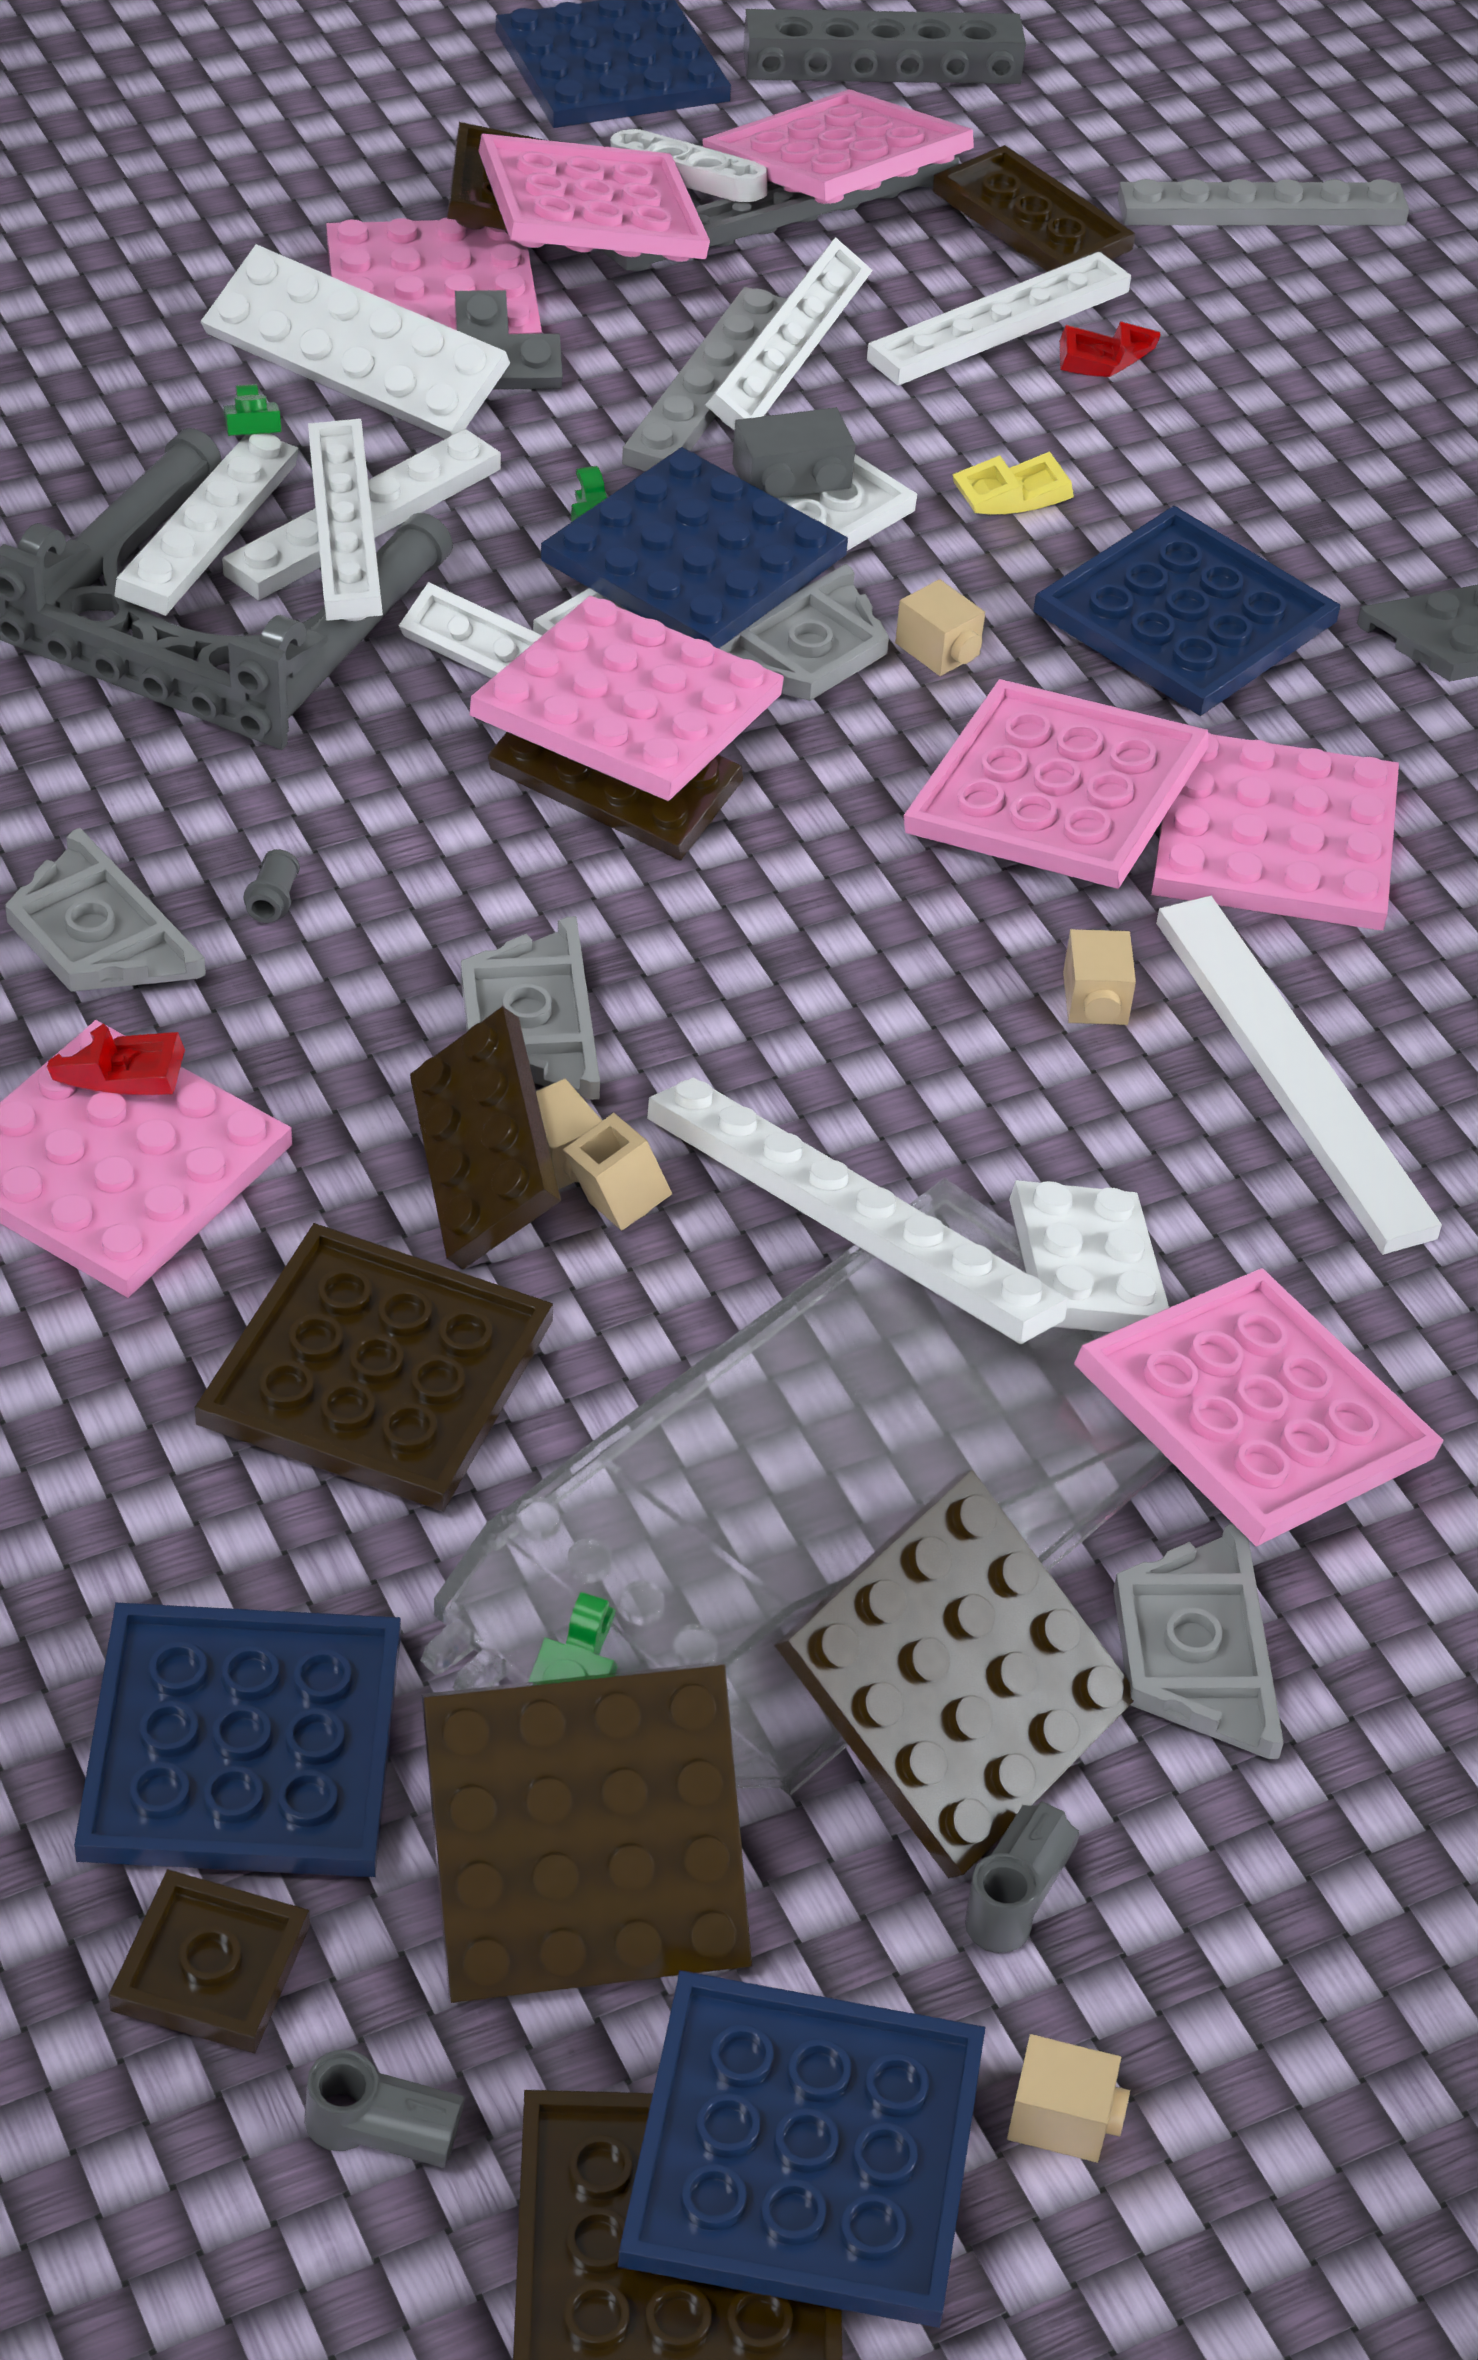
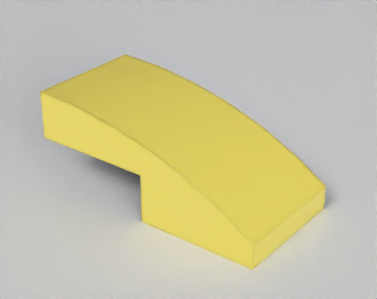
M1050 452L1010 468L999 455L952 474L953 481L972 510L979 514L1021 513L1074 498L1071 480Z

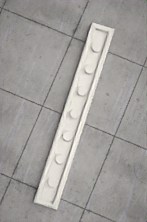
M1207 896L1159 908L1156 924L1381 1254L1384 1255L1437 1240L1442 1226L1441 1222L1214 898Z

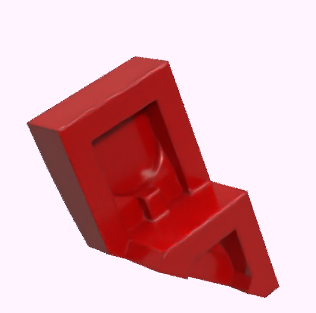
M1120 321L1114 337L1066 325L1059 340L1060 370L1082 375L1111 377L1155 349L1160 339V332Z
M103 1023L90 1032L93 1039L91 1044L73 1056L62 1057L58 1053L48 1060L47 1069L52 1080L63 1084L108 1093L173 1095L185 1048L178 1032L118 1036L113 1040L109 1028Z

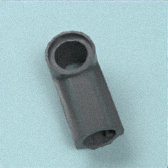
M1043 1801L1034 1806L1022 1805L993 1854L984 1858L975 1867L968 1899L965 1926L966 1932L972 1941L981 1948L995 1953L1011 1952L1020 1948L1028 1940L1034 1915L1078 1843L1079 1830L1071 1825L1064 1811Z
M339 2049L321 2056L314 2062L309 2071L304 2124L312 2140L327 2150L346 2151L359 2145H364L444 2168L447 2160H449L456 2138L465 2097L376 2072L375 2066L366 2056L352 2050ZM339 2094L347 2095L357 2102L353 2105L342 2107L335 2106L325 2099Z

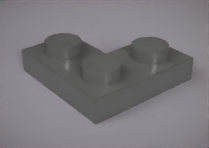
M506 290L455 291L456 330L506 351L510 361V365L492 390L562 389L560 333L509 334Z

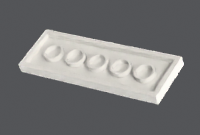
M257 244L201 320L206 334L444 439L466 429L510 365L504 350Z

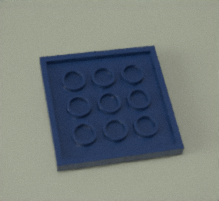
M598 0L577 4L562 2L555 7L535 10L520 8L512 13L496 15L497 35L553 128L730 102L731 84L675 0Z
M680 447L541 543V561L636 615L646 619L657 620L665 627L694 639L705 640L719 649L846 556L848 537L697 454Z
M1172 506L1035 595L1033 612L1184 707L1202 716L1336 623L1340 604L1176 506Z
M115 1602L74 1843L76 1862L376 1877L401 1640V1617Z
M679 1970L619 2249L618 2267L940 2328L986 2027Z

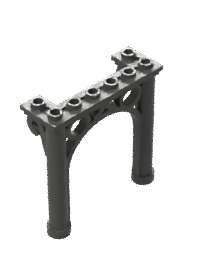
M185 428L167 443L165 454L74 540L71 539L66 542L65 536L61 531L36 523L25 531L17 548L6 544L0 547L1 641L283 750L288 744V719L426 571L435 570L452 552L453 541L446 526L432 515L416 513L405 521L395 534L376 552L383 613L381 616L366 617L359 621H346L343 619L326 621L324 607L316 615L302 623L283 615H276L268 622L261 635L250 636L215 635L186 629L169 623L151 614L141 606L117 598L114 595L116 580L125 560L194 493L221 463L219 449L208 435L194 428ZM104 576V586H91L99 577ZM96 610L114 611L116 616L105 621H94L78 614ZM130 629L133 636L128 635ZM229 663L230 673L219 670L216 667Z

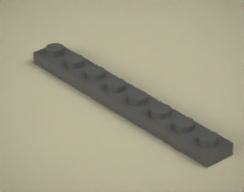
M954 155L955 158L951 162L943 164L931 163L920 167L918 172L912 176L886 179L881 181V186L876 189L856 190L844 194L842 201L831 204L818 203L815 201V197L801 192H787L784 190V186L775 184L767 186V195L757 201L736 202L722 199L695 208L709 237V247L728 246L733 244L736 239L753 234H769L776 231L777 227L794 222H811L816 220L819 215L835 210H852L857 208L860 203L877 198H893L898 196L901 191L918 186L931 187L933 186L934 175L958 165L959 157ZM603 249L607 256L626 271L645 270L652 263L667 259L662 255L642 253L638 257H627L616 253L614 250Z

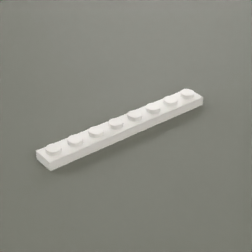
M693 1077L649 1097L647 1119L1019 1344L1030 1340L1065 1320L1068 1298L1043 1284L1037 1277L1021 1271L992 1254L986 1247L970 1241L943 1225L937 1218L926 1215L896 1197L891 1191L875 1185L848 1169L845 1164L831 1159L804 1143L796 1135L787 1133L758 1116L752 1109L744 1107L719 1093L708 1083Z

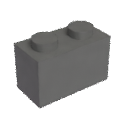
M837 407L735 420L732 464L740 479L775 498L852 488L856 444Z

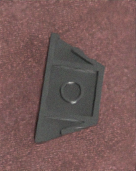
M1478 584L1360 607L1357 624L1362 630L1369 633L1376 627L1383 629L1397 638L1396 650L1411 659L1425 663L1429 670L1449 682L1478 676Z

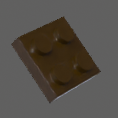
M167 1869L108 1995L110 2011L255 2054L309 1930V1910Z

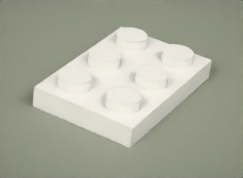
M1015 1180L1009 1201L1026 1273L1037 1277L1043 1284L1068 1298L1065 1320L1053 1327L1114 1332L1169 1308L1137 1192H1128L1117 1188L1098 1189L1068 1186L1051 1181L1038 1183Z

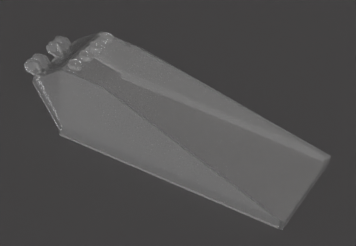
M943 1178L909 1204L926 1215L937 1218L943 1225L970 1241L986 1247L992 1254L1026 1273L1016 1228L948 1179ZM855 1244L489 1520L434 1597V1616L447 1627L439 1635H436L433 1640H430L428 1646L425 1647L420 1661L437 1675L438 1673L442 1674L451 1665L454 1666L471 1651L475 1650L478 1654L471 1662H467V1665L462 1667L461 1671L457 1674L452 1686L454 1690L494 1686L505 1676L514 1684L527 1683L544 1637L566 1643L570 1618L580 1592L608 1600L610 1602L609 1607L614 1608L616 1611L599 1655L612 1659L617 1663L616 1673L720 1661L726 1666L736 1788H781L791 1796L844 1750L848 1744L774 1645L957 1475L973 1469L1046 1570L1049 1571L1168 1468L1172 1462L1074 1365L1082 1345L1112 1332L1051 1327L1030 1340L1019 1344Z

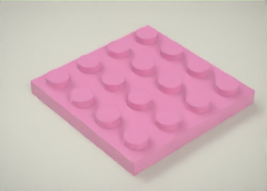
M850 89L703 139V147L755 161L767 168V182L770 181L784 186V190L787 192H801L815 197L816 202L823 204L842 201L844 194L856 190L876 189L881 186V181L892 177L915 175L918 172V168L931 163L943 164L951 162L955 158L954 155L974 148L973 129Z
M491 134L481 135L479 154L510 240L535 248L541 247L544 244L565 245L567 248L577 252H590L593 248L614 250L616 253L627 257H638L642 253L657 254L677 262H685L690 258H707L710 243L709 237L670 153Z
M447 217L441 220L412 221L410 219L398 218L389 222L345 220L341 223H326L331 277L455 330V291L506 290L509 334H542L528 247L510 240L505 230L486 226L482 229H470L461 226L456 220L447 219Z
M590 595L471 696L469 715L669 801L781 695L784 676L762 667L756 661L742 659L714 647L705 640L694 639L665 627L657 620L646 619L617 607L609 600L598 599Z
M999 679L904 814L905 833L1119 889L1208 749V730Z
M1208 733V749L1161 821L1151 895L1188 901L1212 896L1220 906L1383 931L1388 914L1399 763L1380 760L1374 757H1358L1325 752L1316 748L1306 749L1268 743L1262 740H1246Z
M95 1020L58 1053L62 1057L73 1056L92 1043L93 1039L90 1032L103 1023ZM108 1027L113 1040L118 1036H125ZM47 1061L0 1102V1224L129 1298L292 1146V1127L183 1067L180 1068L173 1095H128L83 1089L54 1081L47 1069Z
M1263 1268L1082 1345L1074 1362V1365L1256 1547L1434 1459L1444 1441Z

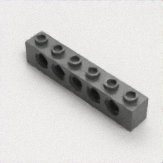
M746 9L743 52L747 80L1021 84L1026 41L1020 13Z

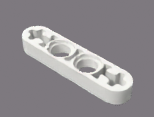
M623 130L611 136L610 143L611 147L670 153L686 188L736 202L757 201L767 195V168L755 161L645 130Z

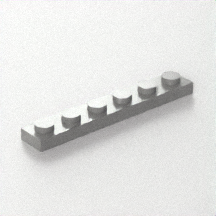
M1141 179L1136 182H1120L1117 198L1124 225H1406L1409 207L1400 182H1390L1383 179L1371 182H1344L1337 179H1330L1325 182H1297L1291 179H1283L1278 182H1251L1244 179H1236L1231 182H1204L1198 179H1189L1184 182H1157L1151 179Z
M744 286L625 443L622 452L623 465L647 471L680 447L691 451L716 417V414L705 404L786 301V298L772 295L769 291L763 289H752Z

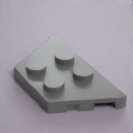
M844 564L788 597L719 649L742 659L756 661L762 667L783 675L784 680L781 694L811 701L885 656L888 650L889 636L881 621L873 616V607L867 595H859L854 586V571L850 566Z
M81 828L73 830L66 837L67 849L56 862L46 859L34 872V878L31 883L21 887L5 904L7 923L71 992L199 979L206 975L205 957Z
M569 916L558 920L557 932L532 942V939L526 933L507 941L497 950H485L461 960V985L466 1030L468 1031L472 1026L480 1023L504 1006L519 1017L534 1083L547 1087L566 1078L581 1097L600 1099V1076L577 917Z
M1231 1523L1224 1527L1223 1536L1196 1549L1191 1542L1167 1551L1166 1555L1158 1561H1144L1117 1573L1113 1592L1125 1676L1130 1682L1131 1699L1134 1700L1131 1706L1267 1759H1279L1284 1742L1249 1539Z

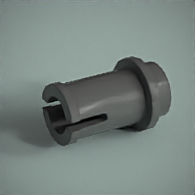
M274 849L265 854L256 881L251 882L244 892L243 900L248 914L256 921L262 923L275 922L288 913L291 905L289 893L300 871V864L297 858L290 852L281 849Z

